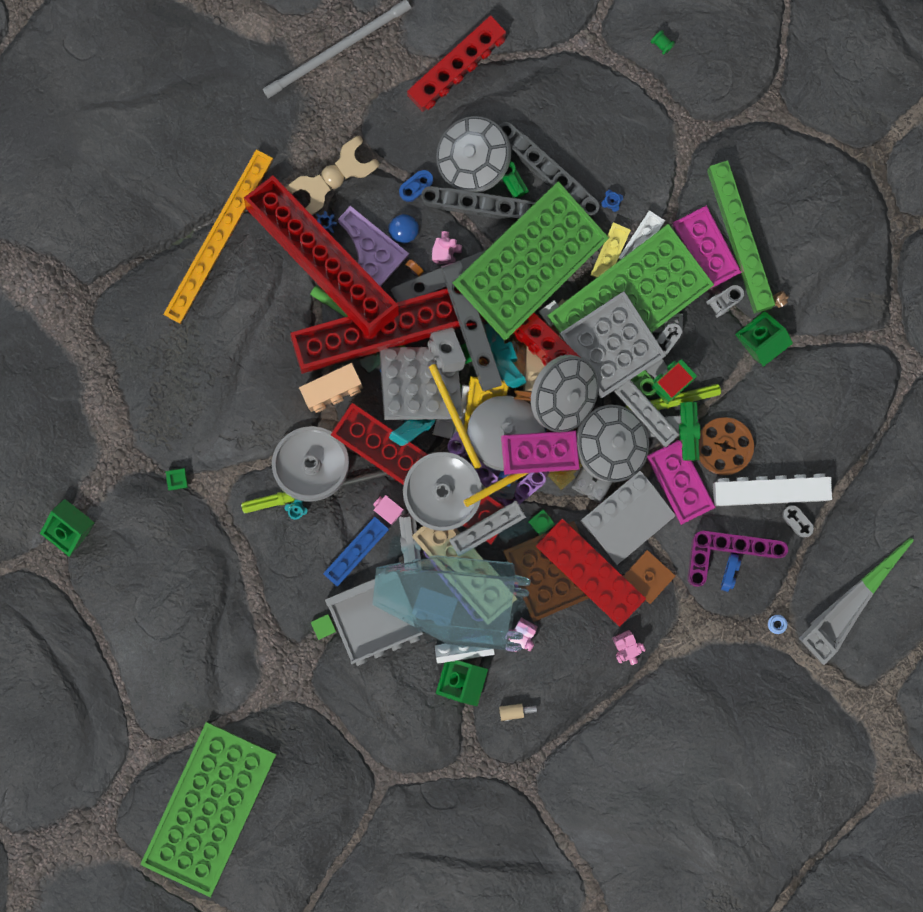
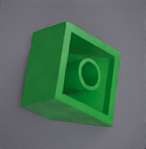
M765 311L735 334L750 355L763 367L793 344L786 328Z
M64 499L50 512L40 534L70 557L89 534L95 522Z
M460 660L445 662L436 694L461 703L478 706L488 669Z

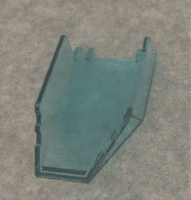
M436 555L428 559H416L408 563L376 567L372 605L446 644L520 651L522 649L520 643L507 641V637L512 640L523 639L522 633L508 631L513 594L520 597L528 596L529 590L514 588V584L529 586L531 580L515 575L513 563Z

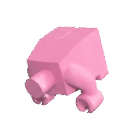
M443 231L441 238H436L432 251V260L436 264L454 263L456 259L453 257V254L461 253L462 245L457 244L456 239H450L449 232Z
M521 617L515 629H509L505 635L506 638L508 637L513 642L510 649L517 652L521 647L531 651L534 646L531 639L538 627Z
M630 630L612 638L619 651L616 654L619 663L629 660L631 665L638 663L636 656L639 653L641 654L642 651H646L642 643H636Z

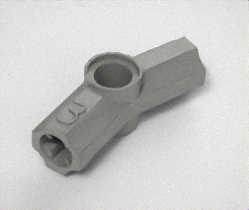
M411 514L399 516L401 550L404 554L406 574L422 572L421 547L412 538V535L417 532V522Z

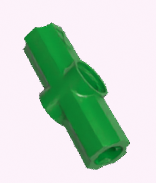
M510 160L508 168H511L513 171L508 175L505 174L502 180L512 197L519 199L529 191L518 174L515 164Z
M697 402L680 403L681 423H679V437L682 441V461L700 460V424L697 418Z

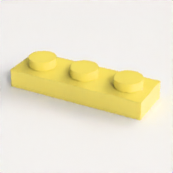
M613 222L608 233L609 239L604 243L590 276L597 278L617 263L631 231L630 229Z

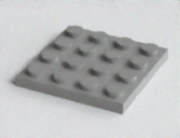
M624 291L559 333L563 341L594 368L598 379V394L601 398L666 356Z
M397 347L380 351L384 420L452 419L430 372L429 366L435 363L434 354L429 351L428 347ZM454 371L443 374L441 377L461 419L462 406L459 372Z

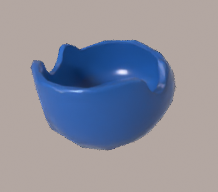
M402 214L391 220L388 232L394 241L408 243L413 241L418 235L419 225L412 216Z

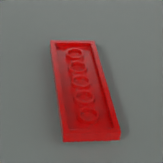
M563 519L535 546L619 627L646 600L633 585Z

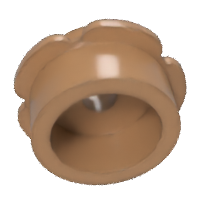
M784 291L773 296L775 306L780 308L787 304L789 295H786Z

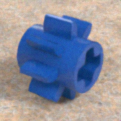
M326 211L321 216L316 214L317 221L321 225L323 220L325 222L328 221L329 226L323 225V228L327 232L334 233L332 227L337 226V222H332L334 215L329 217Z

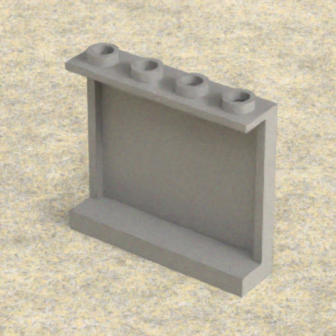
M397 570L325 599L351 664L356 663L357 666L368 662L366 658L374 655V658L385 655V650L392 648V651L403 647L402 643L408 640L410 644L421 640L420 635H423Z

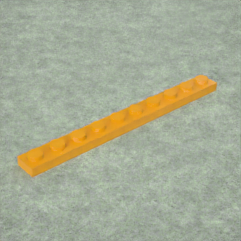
M256 149L166 308L164 316L179 324L183 322L246 210L244 197L260 185L273 162V158Z

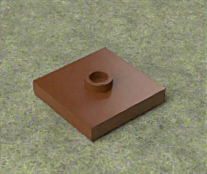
M646 550L623 577L646 598L645 601L651 604L676 575Z

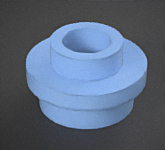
M774 615L768 620V628L774 634H781L787 629V621L781 615ZM775 621L780 622L781 625L779 628H775Z

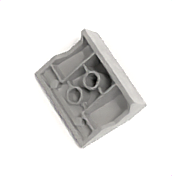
M639 471L580 522L590 531L605 552L618 565L676 515L644 474Z

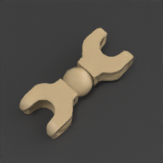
M356 136L343 145L340 159L334 165L326 166L322 170L321 175L319 174L313 178L300 176L290 183L286 189L291 194L299 190L306 191L310 195L311 201L305 209L313 215L323 207L325 195L330 189L340 187L344 179L346 180L349 177L364 178L379 167L380 163L378 160L373 159L363 164L355 159V150L363 142L361 136Z

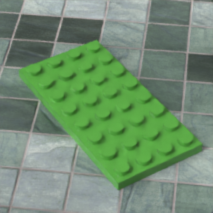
M557 182L452 283L495 331L506 340L609 237L567 190Z
M667 224L552 311L547 317L557 331L561 333L624 291L652 333L714 286V284L670 225Z
M206 722L140 865L211 898L277 754Z

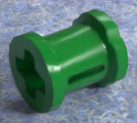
M663 30L659 31L650 41L662 51L663 55L667 54L676 44L664 35Z

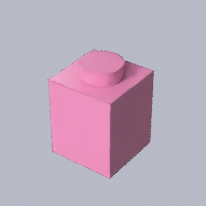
M386 495L384 498L380 496L373 504L375 506L374 511L391 525L394 524L404 511Z

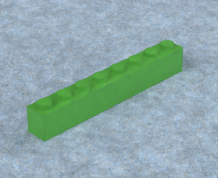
M724 161L712 165L708 168L707 172L737 264L742 272L741 276L753 313L756 314L772 309L775 306V302L729 162Z

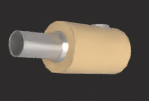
M522 704L499 707L501 721L524 718V714L537 712L536 706L523 707Z

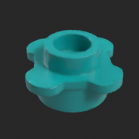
M295 499L293 503L285 505V510L288 511V515L293 520L307 514V508L302 505L301 500Z

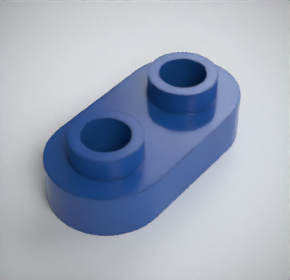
M421 170L404 182L399 189L401 199L406 202H412L422 195L423 189L433 184L432 174L429 171ZM426 178L427 183L422 184L420 180ZM407 190L412 191L410 196L405 194Z
M730 553L720 590L728 592L729 589L734 588L736 578H733L735 570H739L741 560L738 559L739 555Z

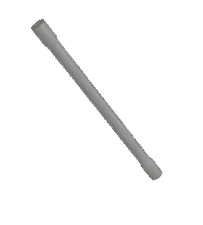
M407 0L401 1L386 13L297 69L264 87L262 90L269 99L322 63L392 19L412 9Z

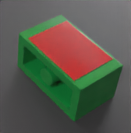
M682 359L678 363L673 361L667 367L669 370L664 375L660 373L653 380L652 389L667 405L697 377Z

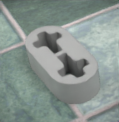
M669 322L655 340L660 344L665 339L667 340L664 344L666 349H662L665 355L682 334L680 325L676 322ZM674 327H677V334L672 333L671 336L668 338V335L670 334L668 329H673Z
M788 506L783 510L784 520L799 537H809L813 533L812 523L798 507ZM788 510L796 511L794 515L798 519L797 521L794 518L787 517L789 515ZM799 522H800L803 526L808 525V528H807L808 533H805V532L801 533V532H800V530H801L802 528H801V526L798 524Z

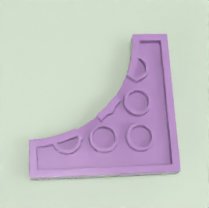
M351 206L338 219V223L344 227L353 240L357 251L358 264L381 287L408 257L409 253Z

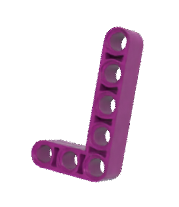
M699 531L692 538L687 576L688 582L694 587L705 584L710 550L778 559L787 555L788 546L786 543L778 540ZM700 534L706 537L707 541L704 545H700L697 542V537ZM718 537L725 539L726 544L723 548L718 547L716 544ZM738 539L742 540L745 544L743 550H738L735 546ZM756 542H761L764 546L761 553L754 549ZM777 544L783 548L781 555L774 553V546ZM698 553L704 557L702 564L695 562L694 558ZM696 572L702 576V580L698 584L692 580V576Z

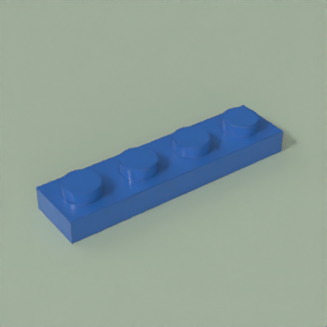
M374 517L323 574L338 587L389 529Z

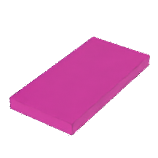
M707 205L672 223L682 243L714 284L711 288L742 273Z
M576 431L501 436L504 475L580 469Z
M681 440L647 456V460L680 525L716 508L693 462L682 461Z

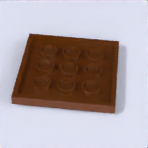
M575 522L568 523L580 535ZM549 532L503 551L533 622L589 599L535 547Z

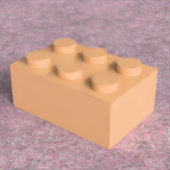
M352 363L299 387L309 410L316 413L325 410L326 405L330 403L335 405L342 402L343 397L347 395L352 397L361 393L360 389L363 388Z

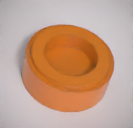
M409 260L405 264L418 277L424 273V270L413 260Z

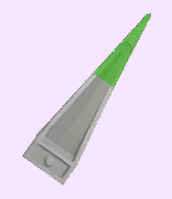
M912 538L905 541L811 622V626L799 637V640L821 664L825 665L838 652L872 595L912 544Z

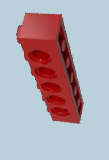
M490 15L407 91V96L422 112L426 109L430 110L440 96L443 98L449 93V88L453 84L458 85L464 79L463 75L468 71L472 72L478 66L477 63L481 59L485 60L490 56L491 50L495 46L499 47L505 42L506 31ZM489 37L491 41L485 44L481 42V38ZM470 49H474L477 52V54L475 56H469L467 54V51ZM461 62L463 66L460 69H456L453 67V64ZM442 74H446L449 76V79L443 82L439 80V77ZM428 87H433L435 89V92L433 94H427L425 92V89Z
M535 313L524 322V325L519 326L513 332L520 342L528 346L529 351L533 355L536 354L541 359L544 366L553 359L563 355L580 357Z

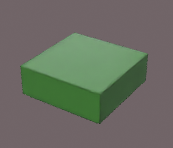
M329 614L311 622L318 640L336 632Z

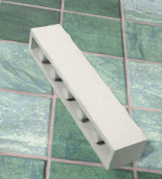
M813 474L814 478H806V475H794V479H787V475L775 476V480H768V476L756 477L754 481H749L748 477H741L733 482H729V478L718 479V482L713 483L714 506L832 500L831 477H825V474Z

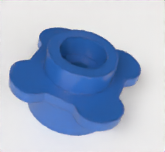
M612 190L606 191V197L601 202L602 207H608L613 212L618 211L619 204L623 201V196Z

